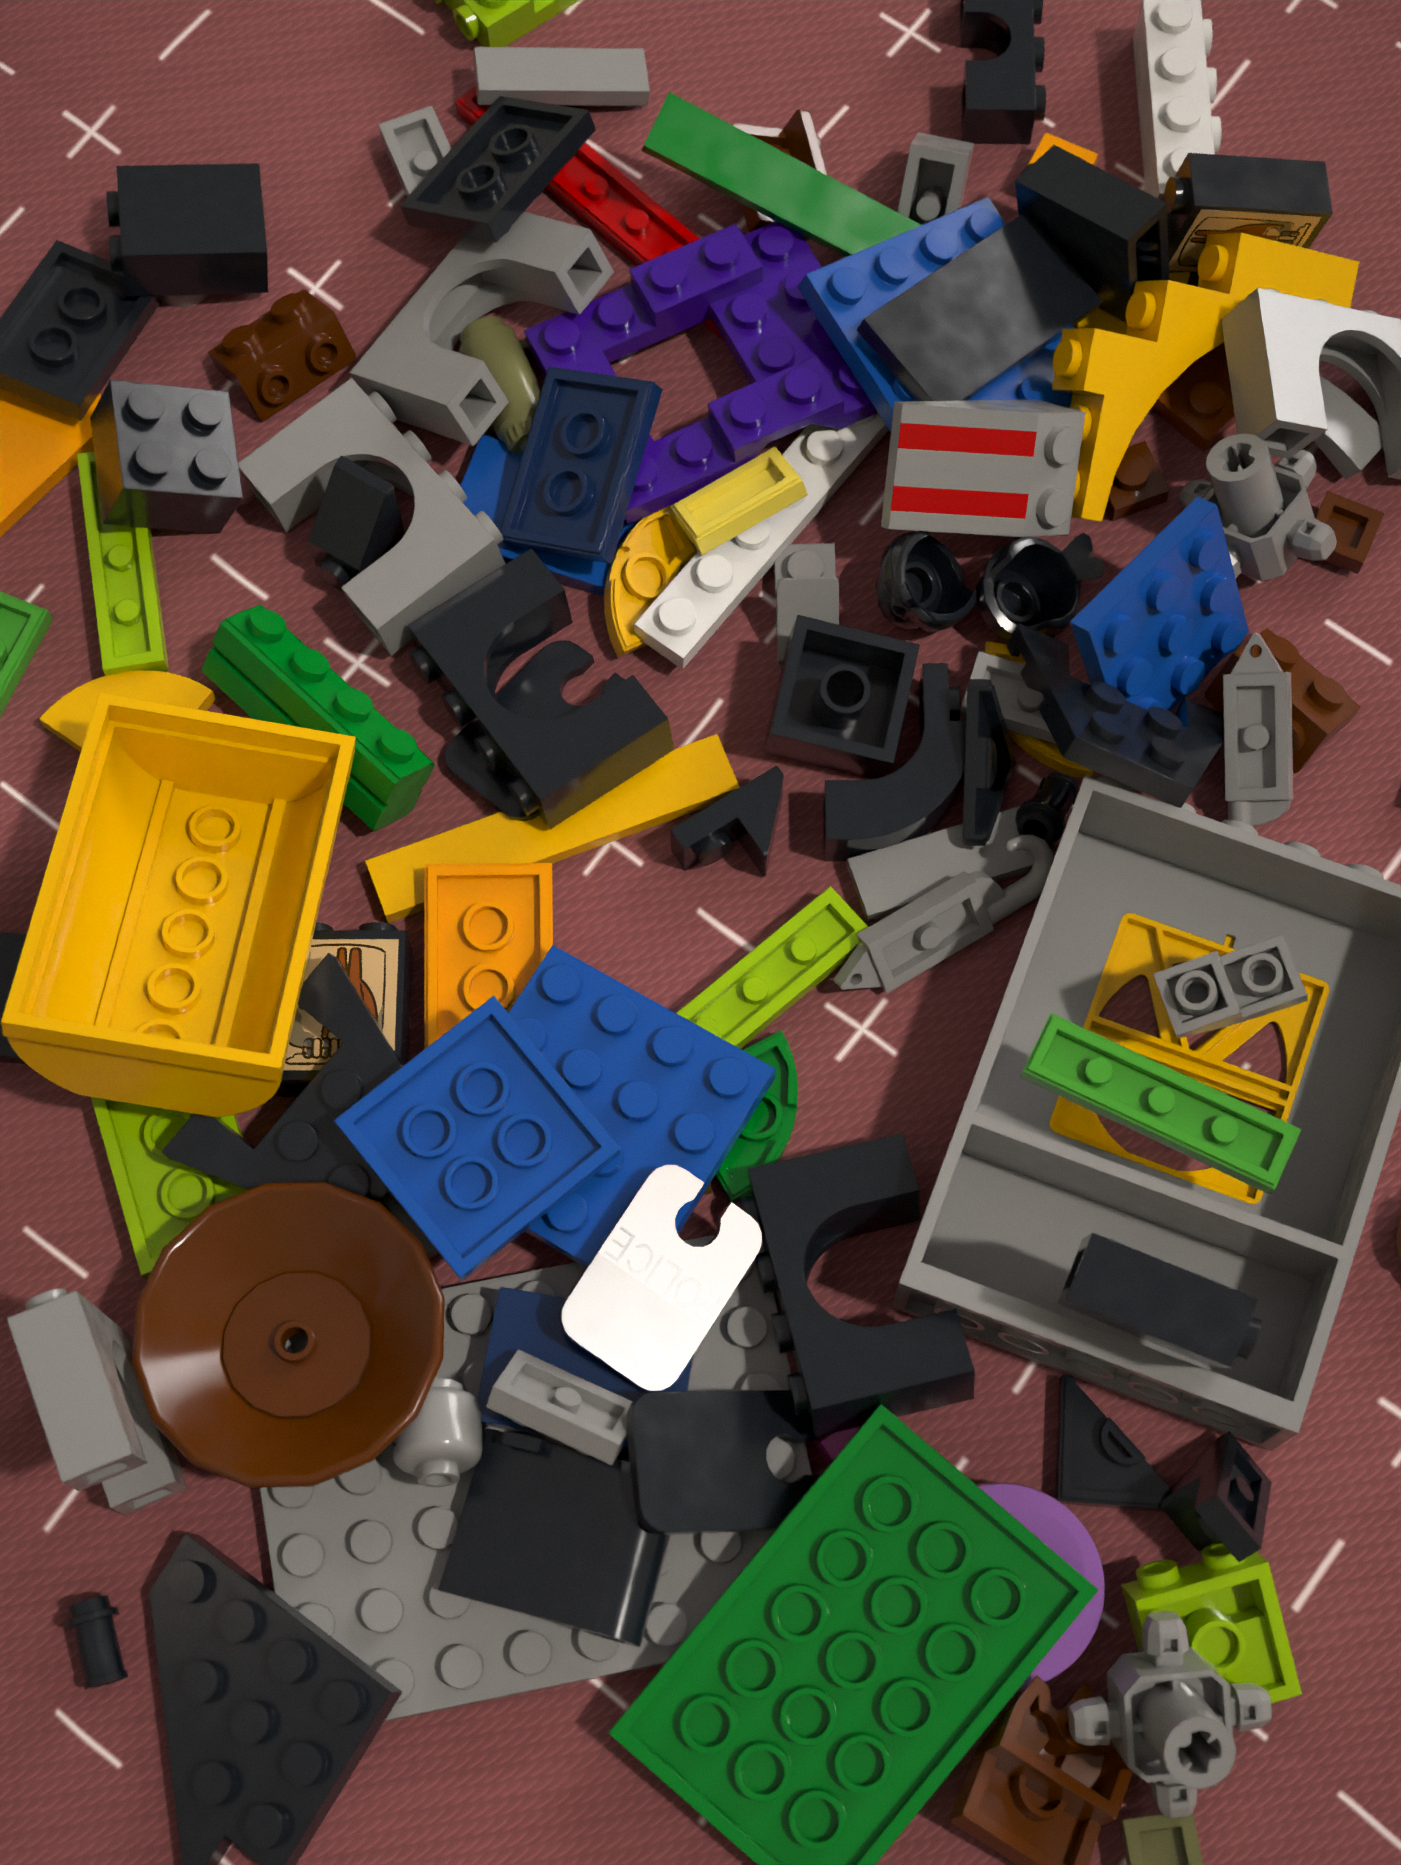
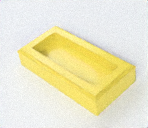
M773 447L670 507L677 523L703 556L808 494L803 480L779 450Z

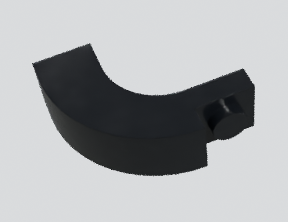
M948 663L922 664L918 688L920 745L913 757L904 766L889 775L876 779L825 780L823 794L824 861H847V859L927 835L941 822L954 805L964 783L966 721H959V686H948Z

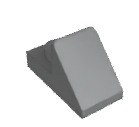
M835 543L788 544L775 560L777 665H783L789 635L797 615L839 625V579L836 577Z

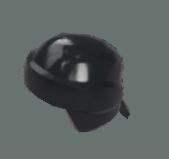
M928 531L909 532L899 535L884 550L875 586L878 595V607L882 611L884 618L889 620L894 626L910 631L923 629L928 632L941 631L953 627L972 611L977 601L976 593L974 590L967 588L965 576L952 552L942 542L931 536Z
M1083 532L1076 536L1063 551L1056 548L1050 542L1036 537H1023L998 548L982 567L976 585L977 607L989 629L1007 641L1018 623L1051 638L1062 633L1077 614L1082 580L1099 579L1105 571L1106 566L1103 560L1090 556L1093 550L1090 536Z

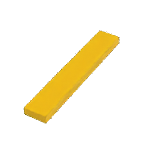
M718 734L676 748L552 829L547 827L540 816L528 821H518L499 812L368 859L365 862L387 922L391 923L424 911V864H553L707 808L740 788Z

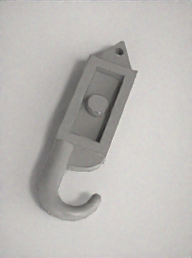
M1253 633L1231 674L1223 675L1225 801H1228V820L1240 821L1252 827L1253 825L1266 824L1281 818L1290 809L1293 799L1291 672H1283L1259 633ZM1258 645L1261 647L1262 652L1260 656L1254 657L1252 649Z
M1019 835L1008 840L1005 844L1008 852L1022 849L1032 852L1034 863L1026 876L1002 890L985 873L975 871L967 874L963 871L858 933L859 944L835 976L834 982L842 990L881 987L886 993H889L994 930L993 924L1032 902L1042 893L1054 860L1051 848L1045 840L1034 835Z

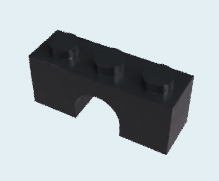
M959 0L960 48L986 49L998 56L991 60H966L961 92L962 141L975 144L1030 145L1034 121H1044L1046 110V86L1036 85L1035 73L1043 72L1044 37H1034V25H1041L1043 0Z

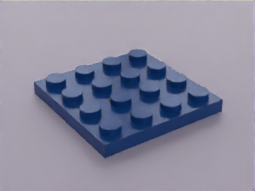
M989 197L805 274L797 287L890 432L892 429L894 402L915 401V399L856 329L864 318L1005 226L1006 223ZM1061 336L969 400L1036 399L1070 408L1072 394L1052 390L1055 375L1053 355L1061 341Z
M552 945L508 1013L620 1147L621 1154L524 1232L586 1267L645 1177L652 1170L664 1165H677L704 1182L694 1200L685 1203L677 1212L675 1229L679 1235L774 1081L776 1071L774 1067Z

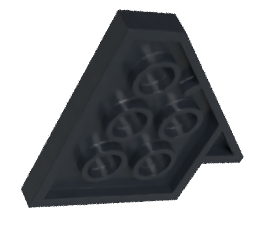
M186 1533L149 1591L182 1865H218L232 1842L260 1865H296L399 1699L402 1691L202 1536Z

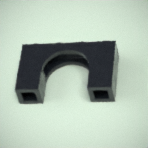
M531 548L408 624L407 626L416 648L408 654L421 678L428 685L436 680L445 691L441 695V699L459 727H463L469 723L477 733L478 737L474 739V743L487 765L493 771L502 766L512 779V781L507 783V786L521 810L527 816L536 811L547 827L552 829L675 749L669 719L634 675L580 709L558 718L531 719L522 717L505 709L494 698L495 690L505 669L516 658L573 623L565 589Z
M902 1133L748 1169L750 1194L739 1197L741 1209L758 1223L762 1233L765 1252L759 1253L755 1257L761 1287L764 1294L776 1291L781 1312L770 1314L776 1344L780 1354L792 1351L797 1373L786 1375L792 1405L796 1416L808 1413L814 1437L861 1426L880 1403L896 1417L974 1399L975 1369L956 1309L890 1325L859 1326L842 1321L828 1313L815 1300L807 1285L810 1272L817 1260L838 1242L853 1236L920 1221V1190Z

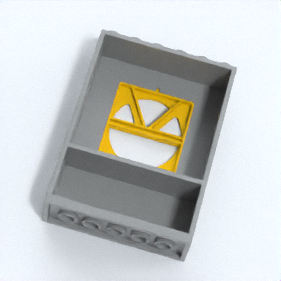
M1085 775L891 1307L918 1318L956 1309L963 1333L966 1336L1223 1433L1230 1431L1234 1437L1270 1451L1297 1435L1401 1109V885L1385 880L1384 876L1372 867L1362 864H1348L1345 866L1322 858L1321 854L1309 845L1299 842H1285L1282 844L1259 836L1257 830L1246 823L1236 820H1223L1219 822L1196 814L1195 809L1187 803H1184L1179 808L1164 801L1136 793L1132 787L1109 777L1103 776L1096 779ZM1283 933L1306 990L1308 1001L1223 1027L1194 1051L1189 1049L1187 1036L1182 1038L1176 1037L1153 974L1218 951L1219 956ZM1140 975L1145 976L1148 980L1160 1038L1099 1017L1108 1001L1123 986ZM1050 1013L1220 1092L1276 1112L1274 1117L1300 1128L1301 1132L1279 1182L1271 1195L1212 1167L1195 1171H1177L1133 1155L1122 1148L1109 1135L1095 1112L1021 1078L1024 1067ZM1274 1022L1279 1028L1285 1049V1083L1229 1064L1223 1060L1268 1023ZM1093 1232L1258 1299L1252 1316L1262 1319V1326L1249 1358L1245 1360L1239 1357L1238 1360H1235L1232 1368H1213L1058 1305L1057 1302L1082 1239Z

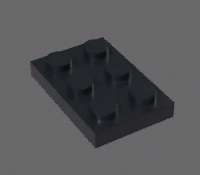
M499 96L400 205L408 225L497 243L595 132L596 128L589 110Z
M56 240L0 318V388L81 421L164 299V296H125L123 272H112L110 261Z

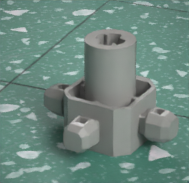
M1246 433L1231 435L1220 440L1211 448L1207 456L1206 468L1211 481L1203 479L1191 480L1180 493L1179 499L1183 509L1197 496L1217 505L1235 578L1240 573L1260 581L1284 575L1297 557L1312 561L1325 560L1336 547L1337 540L1334 531L1329 525L1315 519L1307 487L1316 475L1317 466L1314 456L1308 451L1301 450L1290 459L1281 457L1273 465L1268 447L1263 439Z
M1152 1612L1147 1615L1143 1624L1142 1649L1145 1652L1122 1654L1107 1672L1108 1702H1105L1102 1696L1078 1700L1069 1706V1729L1074 1741L1084 1745H1109L1111 1740V1743L1127 1766L1147 1783L1151 1782L1153 1800L1163 1816L1169 1818L1191 1815L1197 1804V1789L1216 1785L1231 1770L1236 1753L1232 1726L1238 1732L1261 1728L1269 1723L1272 1719L1271 1699L1264 1687L1254 1683L1228 1684L1209 1661L1195 1649L1189 1647L1186 1626L1176 1612Z

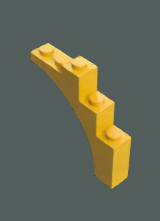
M1245 233L1207 235L1205 248L1198 261V286L1171 280L1135 282L1134 293L1126 308V322L1128 324L1126 335L1096 328L1063 329L1061 341L1053 355L1055 375L1052 390L1072 394L1070 408L1085 412L1071 519L1102 522L1114 476L1136 429L1166 388L1195 360L1224 342L1221 319L1241 303L1247 295L1257 288H1270L1278 290L1283 294L1311 300H1325L1333 305L1350 308L1359 261Z

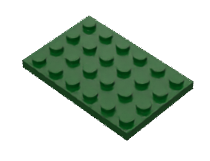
M880 1403L613 1724L609 1734L757 1865H876L1099 1589Z

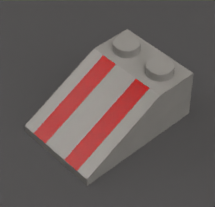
M1036 399L894 402L881 527L893 530L1013 537L1069 535L1085 412Z

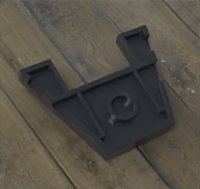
M1018 623L1007 642V649L1011 656L1019 657L1021 654L1026 664L1020 674L1026 686L1042 693L1044 701L1039 707V711L1063 758L1170 805L1181 808L1224 741V714L1186 697L1175 714L1161 707L1152 706L1147 710L1128 702L1119 690L1107 683L1094 681L1090 685L1070 675L1069 645Z
M328 953L303 982L298 1005L340 1039L342 1044L260 1143L253 1147L219 1117L193 1114L161 1151L164 1155L172 1160L246 1189H251L264 1183L328 1182L381 1203L389 1193V1190L336 1126L334 1120L402 1068L404 1064L394 1052L377 1024V1020L366 1002L359 995L339 959L331 953Z

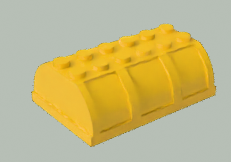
M99 692L1 1021L3 1036L7 1037L17 1055L34 1071L64 1089L83 1096L210 1117H223L252 1110L272 1098L277 1092L282 1079L288 1045L352 769L356 737Z

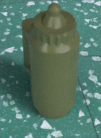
M497 316L482 317L468 324L461 332L460 341L462 345L460 353L483 360L508 399L509 403L493 421L492 426L498 439L505 442L507 449L514 455L524 451L541 393V388L528 360H534V357L529 350L526 340L519 341L513 328L505 325L501 318Z

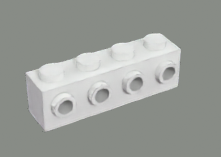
M1142 0L1133 37L1145 192L1160 200L1164 196L1168 179L1175 177L1188 153L1215 154L1220 149L1221 120L1219 116H1211L1210 103H1214L1216 98L1217 74L1215 67H1207L1206 55L1210 54L1212 47L1211 19H1203L1201 0Z

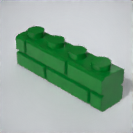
M259 604L229 616L220 623L212 642L214 647L209 650L201 670L252 719L356 737L353 764L343 803L372 830L377 831L405 817L414 809L422 792L421 787L426 784L435 763L417 747L415 739L409 733L393 726L373 707L372 700L368 695L352 688L329 667V662L323 654L308 648L286 628L284 619L276 612L268 610Z

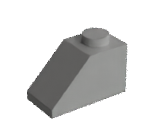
M918 132L910 145L898 213L923 225L961 209L975 143Z

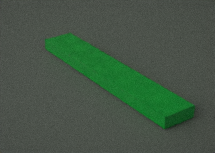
M671 92L668 93L641 150L843 257H848L921 226V224Z

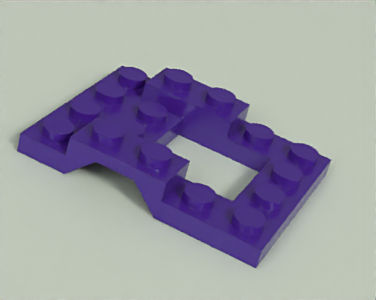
M775 221L743 235L735 223L629 269L630 285L591 301L580 315L565 312L524 330L526 343L544 377L546 376L548 366L617 376L610 362L712 319L749 381L750 385L707 403L708 418L656 441L649 434L625 517L627 525L679 502L749 462L768 443L810 424L843 429L878 413L797 288L805 274L822 267L803 236L796 231Z

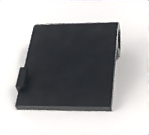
M487 1428L482 1443L481 1458L473 1473L438 1590L564 1624L579 1631L618 1643L640 1647L671 1535L651 1533L637 1519L634 1508L630 1462L616 1459L613 1465H610L595 1457L584 1455L575 1449L551 1444L540 1438L506 1430L501 1432Z

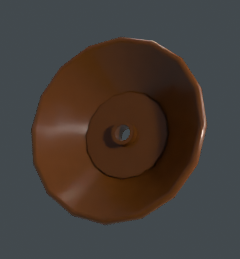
M328 1182L264 1183L208 1206L162 1249L136 1302L131 1365L151 1422L193 1465L249 1488L314 1487L372 1462L418 1417L443 1361L445 1297L423 1243L382 1203ZM303 1334L308 1337V1343L301 1352H286V1343L291 1336Z

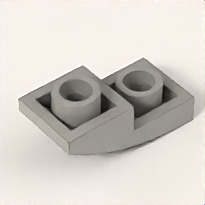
M1320 376L1328 430L1315 439L1314 442L1341 475L1348 479L1360 472L1383 447L1381 428L1359 404L1338 387Z
M1283 933L1219 956L1218 951L1153 974L1177 1038L1223 1028L1308 1001L1306 990Z

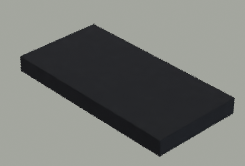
M1026 211L864 318L856 330L915 401H968L1061 336L1063 329H1071L1094 313L1103 301Z

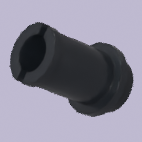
M1060 772L1048 774V779L1044 777L1033 798L1025 801L1017 810L1015 820L1019 835H1034L1045 840L1047 844L1056 842L1062 836L1066 825L1064 818L1071 806L1074 805L1079 789L1071 777Z
M108 1595L87 1599L68 1606L70 1619L64 1622L65 1630H73L84 1678V1690L105 1686L128 1678V1672L124 1667L113 1617L119 1615L118 1607L111 1608Z

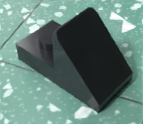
M777 765L670 829L671 852L684 871L699 862L703 866L717 862L730 852L734 846L733 842L738 840L763 877L766 876L783 798L784 774Z
M1228 1431L1220 1436L1164 1495L1161 1507L1196 1550L1201 1552L1211 1544L1223 1543L1234 1558L1240 1562L1262 1548L1272 1482L1231 1432Z

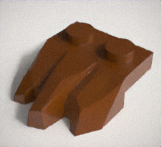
M1036 1675L977 1749L950 1815L949 1821L1017 1865H1089L1102 1825L1117 1820L1132 1770L1122 1759L1111 1743V1740L1109 1745H1084L1074 1741L1070 1734L1069 1706L1078 1700L1096 1697L1085 1682L1072 1692L1059 1710H1056L1050 1704V1688Z

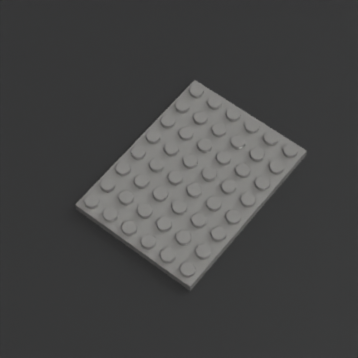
M715 1235L685 1240L683 1242L692 1247H702L707 1245ZM763 1240L758 1254L765 1252ZM755 1259L695 1350L688 1391L789 1390L786 1375L791 1373L787 1354H780L778 1351L770 1314L778 1312L774 1292L763 1293ZM574 1262L441 1289L445 1297L443 1361L435 1378H445L460 1382L463 1390L471 1393L477 1399L500 1287L566 1298L586 1267ZM303 1334L291 1336L286 1343V1352H301L308 1343V1337ZM481 1425L482 1443L485 1437L487 1428L501 1432H504L506 1430L535 1438H540L551 1444L574 1449L573 1447L566 1445L551 1437ZM775 1437L770 1441L766 1460L774 1476L785 1482H794L803 1475H812L805 1443H793L787 1438ZM391 1443L372 1462L314 1487L260 1488L275 1594L402 1691V1694L384 1722L663 1665L774 1531L671 1535L641 1646L635 1647L594 1636L564 1624L438 1590L476 1466L460 1473L459 1481L453 1485L445 1487L422 1486L417 1482V1476L402 1471L394 1463ZM621 1450L616 1459L630 1462L629 1451Z

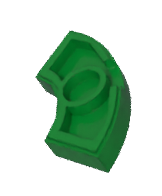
M782 1030L743 1050L774 1067L776 1077L715 1175L729 1203L736 1204L740 1201V1196L750 1194L748 1169L780 1161L793 1131L797 1113L798 1081L794 1058Z

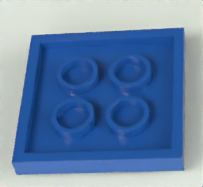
M1197 496L1070 621L1090 685L1094 681L1107 683L1119 690L1128 702L1147 710L1152 706H1157L1170 712L1186 695L1193 693L1200 686L1203 678L1227 654L1235 651L1243 641V638L1249 633L1216 504Z
M492 996L334 1120L336 1126L461 1281L466 1279L621 1154L620 1147L495 996Z

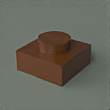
M1146 441L1129 446L1116 471L1106 505V511L1111 521L1167 502L1170 489Z
M1327 491L1315 519L1332 528L1337 544L1330 556L1324 561L1358 574L1384 513Z

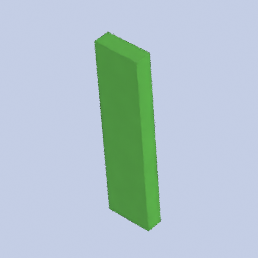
M1050 1013L1021 1074V1078L1270 1195L1279 1182L1301 1132V1129L1052 1013Z

